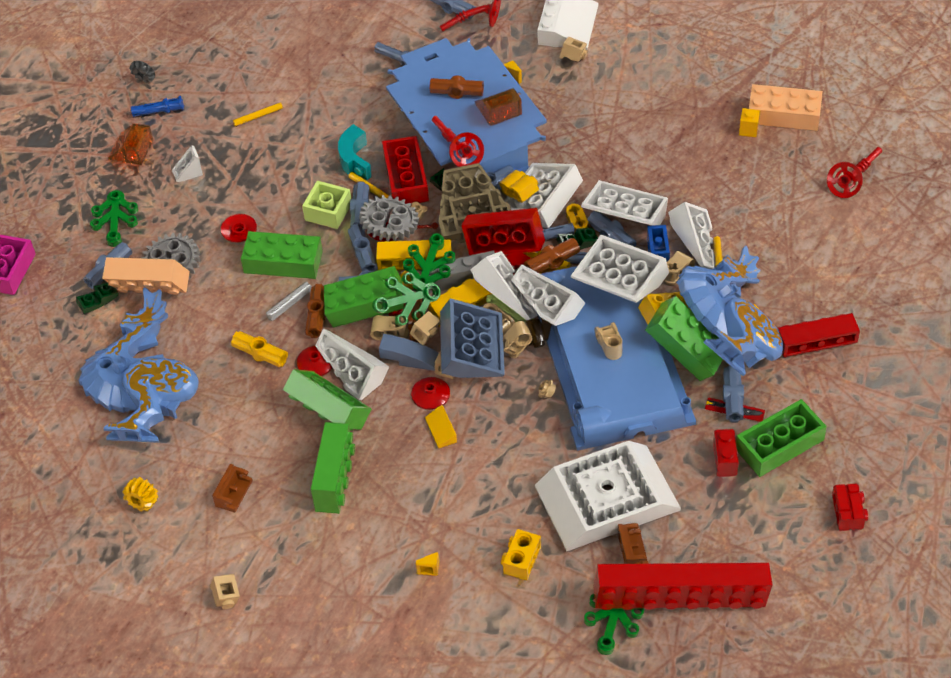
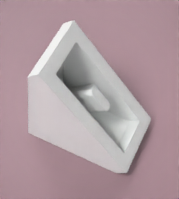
M192 145L172 169L176 182H182L203 175L198 154Z

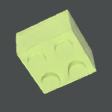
M317 181L302 205L305 221L338 229L350 208V189Z

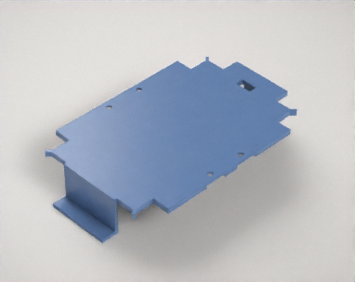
M445 38L401 55V60L405 65L394 70L388 69V74H392L398 82L386 86V90L410 120L413 128L420 134L440 166L452 162L449 154L451 142L446 141L442 136V132L432 122L434 116H437L456 136L460 133L470 132L476 134L482 140L484 155L479 164L485 172L494 173L510 165L514 170L525 173L529 168L528 145L540 140L546 141V136L541 135L536 127L547 123L546 118L490 46L476 51L470 44V38L466 42L452 46L448 39ZM459 75L465 80L484 81L483 96L463 95L460 99H454L448 94L430 93L431 78L451 79L453 76ZM465 137L460 138L459 141H465ZM472 139L471 141L475 144L476 150H478L476 141ZM453 151L455 158L457 159V161L460 162V159H458V157L456 156L455 151ZM473 155L471 158L466 159V164L473 162L476 156Z

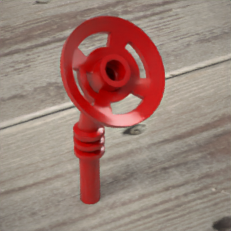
M493 0L491 4L467 11L463 10L462 13L459 12V15L456 14V17L440 25L442 31H445L457 23H462V20L465 21L468 17L482 12L488 14L489 25L494 27L499 14L501 0Z
M437 116L432 118V122L442 132V136L447 142H451L449 154L456 166L462 167L481 162L484 155V145L476 134L464 132L456 136ZM465 137V141H459L460 138ZM472 139L476 141L478 150H476L475 144L471 141ZM453 151H455V154L458 157V159H460V162L457 161V159L455 158ZM473 155L476 156L473 162L466 164V159L471 158Z
M877 147L857 165L850 162L835 164L827 175L829 190L840 198H849L856 195L863 184L862 173L882 153V149ZM848 167H851L854 170L850 172L848 171ZM841 168L842 170L838 171L835 178H833L834 172ZM856 182H858V185L855 188V190L850 192V189H852L856 185ZM838 183L841 188H844V192H839L833 184Z

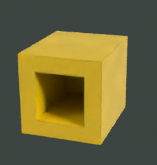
M742 108L739 136L757 137L760 110Z

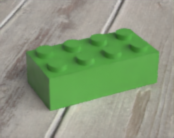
M249 231L241 256L243 271L246 274L316 279L323 252L321 237Z
M395 266L324 285L325 316L332 327L403 309L404 303L389 307L384 313H376L372 307L373 301L377 298L384 297L388 300L403 296L396 289H389L385 286V280L389 277L397 278L398 282L402 284V278ZM390 279L389 284L391 286L394 285V282ZM379 302L377 303V307L381 309L382 305Z
M676 296L662 302L645 331L699 381L714 376L723 359L703 342L706 339H718L719 337L709 332L701 322H698L693 312Z
M293 369L283 388L289 394V398L304 403L303 407L316 411L318 417L327 421L330 420L333 423L349 424L350 431H353V429L362 430L372 410L314 371Z
M800 399L738 434L736 437L737 452L755 473L761 477L824 441L827 426Z
M325 422L311 486L315 512L339 514L341 506L345 504V494L343 493L344 489L348 488L349 478L347 473L351 472L352 460L350 458L355 454V444H352L353 432H350L349 424Z

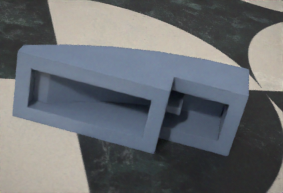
M383 334L379 346L380 358L399 361V366L435 371V360L439 353L427 346L388 334Z

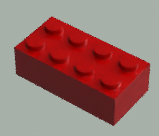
M417 136L382 141L392 199L399 197V201L405 199V204L428 202V185Z
M537 208L467 215L461 225L469 256L494 251L495 253L502 251L504 255L514 252L541 251L545 242Z

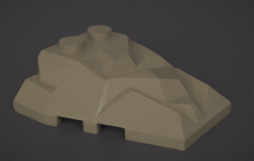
M479 163L444 170L439 226L444 239L456 240L458 243L466 242L461 225L467 215L511 210L508 202L503 200L500 191L495 189L490 177Z

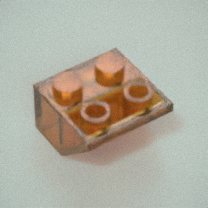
M514 88L475 101L476 106L489 126L522 115V100Z
M133 123L121 132L108 159L142 165L154 141L150 126Z

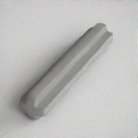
M304 282L266 312L267 318L271 321L275 320L311 292L312 286L308 282Z

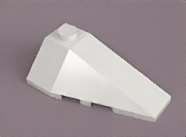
M684 202L669 211L671 226L700 267L715 268L714 252L711 249L713 238L710 237L712 224L707 209Z
M502 251L485 257L470 269L473 273V278L481 286L525 320H531L538 316L535 309L511 281L515 270Z
M522 264L511 279L538 315L555 326L575 319L585 305V302L576 292Z
M326 329L322 330L315 345L326 362L330 363L335 370L334 374L340 377L344 383L343 387L358 400L364 399L381 385L389 369V366L373 355Z

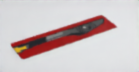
M708 397L705 410L726 414L725 402ZM743 405V418L758 422L763 421L765 410Z

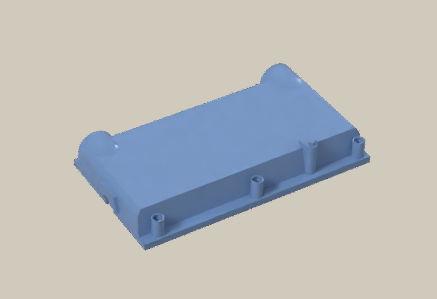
M577 266L541 274L576 292L585 302V305L575 319L557 326L552 324L549 339L546 341L574 426L570 427V431L577 451L633 439L641 431H644L645 436L696 425V419L691 408V399L685 393L671 354L645 331L648 324L638 309L643 298L635 303L571 278V275ZM612 322L616 324L622 338V356L619 359L610 360L605 356L601 345L596 339L595 327H605Z

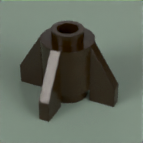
M542 318V323L540 319L527 320L526 322L532 335V341L529 346L534 345V348L545 346V342L549 339L552 324Z

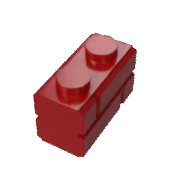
M715 430L713 447L717 476H737L739 462L735 430Z
M857 483L833 486L832 499L838 530H862L865 521H868V511L863 509L865 502L864 492L859 490Z

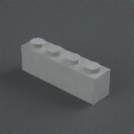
M489 251L456 258L455 262L446 264L450 267L451 275L434 283L439 286L440 291L462 285L465 280L473 279V273L470 269L485 257L495 254V252ZM439 268L430 272L429 276L438 273Z

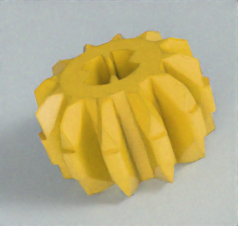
M141 477L133 478L124 487L123 499L128 501L127 505L133 506V509L137 508L141 512L143 510L148 511L159 497L157 495L158 490L153 488L154 484H150L148 479L143 480Z

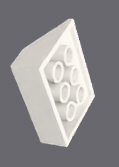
M546 0L537 30L538 45L562 48L563 43L569 36L587 43L586 50H588L598 3L593 0Z
M532 163L525 174L536 178L539 190L523 203L508 196L504 201L508 202L511 210L537 208L542 228H549L583 181L575 164Z
M599 180L581 207L653 226L660 225L664 220L668 198Z
M600 235L574 270L571 278L637 303L662 284L669 274L666 258Z

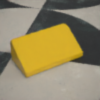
M443 405L425 416L426 423L438 449L457 443L456 432Z

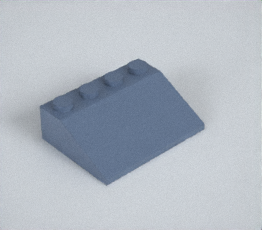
M450 298L440 311L441 373L458 378L503 377L505 370L502 313Z

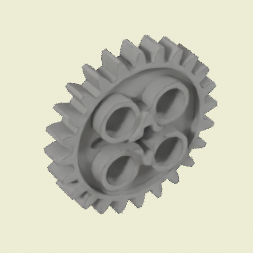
M382 195L381 199L375 196V200L369 199L368 203L364 202V207H361L359 215L360 224L363 225L362 229H367V234L373 233V238L379 236V240L386 238L388 242L390 238L394 241L397 238L403 240L404 236L409 238L410 234H414V231L417 230L419 217L418 212H415L416 208L411 207V203L405 204V199L399 201V197L392 199L391 195L388 198Z
M174 233L171 234V237L165 234L164 239L158 237L157 242L151 241L152 246H146L148 251L142 252L144 255L142 259H173L192 274H195L194 268H199L197 262L201 261L199 257L201 254L197 244L194 243L193 239L189 240L188 235L183 237L181 233L177 237Z

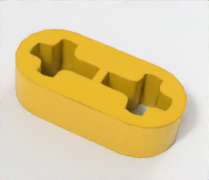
M575 203L568 205L566 208V218L569 223L573 224L575 232L577 228H588V220L582 207Z

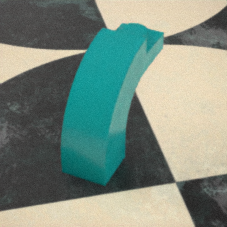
M353 124L343 132L338 142L340 164L348 175L351 172H355L358 176L368 180L372 177L371 164L356 155L359 150L367 145L366 132Z

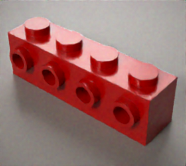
M853 313L778 327L783 341V357L858 343L860 329Z

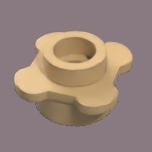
M418 202L412 203L411 207L416 208L415 212H418L419 220L422 219L424 212L428 210L427 206H422Z
M545 380L540 384L538 397L542 398L543 396V398L549 399L553 396L556 389L553 380Z

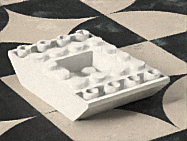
M626 441L554 466L535 484V488L566 551L617 534L618 524L637 523L642 525L681 511L676 498L648 447L632 441ZM604 485H611L613 488L611 490H604L602 487Z

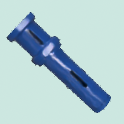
M181 95L178 98H164L161 102L131 106L133 117L164 111L165 113H170V111L180 109L184 111Z

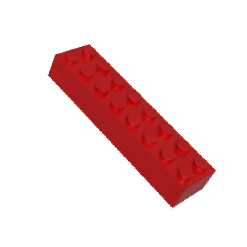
M769 563L597 564L593 588L595 609H717L719 607H730L732 609L751 607L758 609L766 607L773 584Z

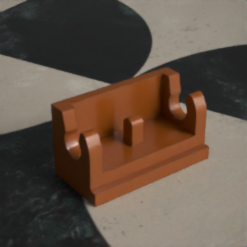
M229 464L212 495L215 507L234 513L237 511L253 481L251 477L247 476L249 473L247 470Z
M637 523L618 524V539L624 564H649L641 530L638 529L639 525Z

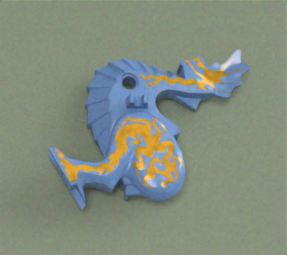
M747 246L742 248L738 262L734 259L732 260L729 255H726L713 269L686 266L676 282L679 285L680 295L683 296L688 308L691 309L698 322H701L709 332L719 337L718 339H706L703 343L742 376L746 374L744 362L748 368H751L764 358L770 361L777 360L783 351L781 335L773 322L753 304L740 298L741 287L745 283L757 284L760 282L757 274L761 270L756 267L759 257L751 256Z
M143 288L144 307L137 314L126 313L125 319L120 324L123 337L119 341L107 346V348L96 351L95 355L86 359V363L80 368L82 373L78 381L83 386L86 397L90 396L96 404H101L109 411L112 409L122 413L135 411L119 423L106 425L103 430L112 431L107 435L106 440L159 443L158 436L149 431V429L164 420L163 416H171L177 419L176 409L179 404L190 400L198 390L199 380L197 375L191 368L180 361L164 358L163 354L133 358L140 351L158 346L156 337L161 328L160 323L168 318V313L165 312L167 303L161 300V289L151 293L147 288Z

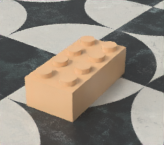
M752 84L749 109L760 110L759 125L818 131L822 91Z
M106 257L102 279L122 293L134 291L143 294V288H147L152 293L161 289L162 292L178 295L179 292L186 293L190 271L173 259Z

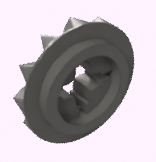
M133 61L129 67L131 74L135 75V78H138L140 82L148 83L154 80L155 72L147 63L142 61Z

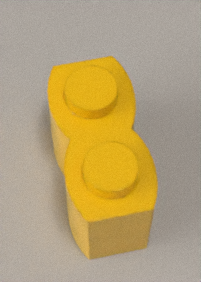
M514 170L499 182L503 193L520 203L526 201L539 190L536 178L526 175L523 171Z

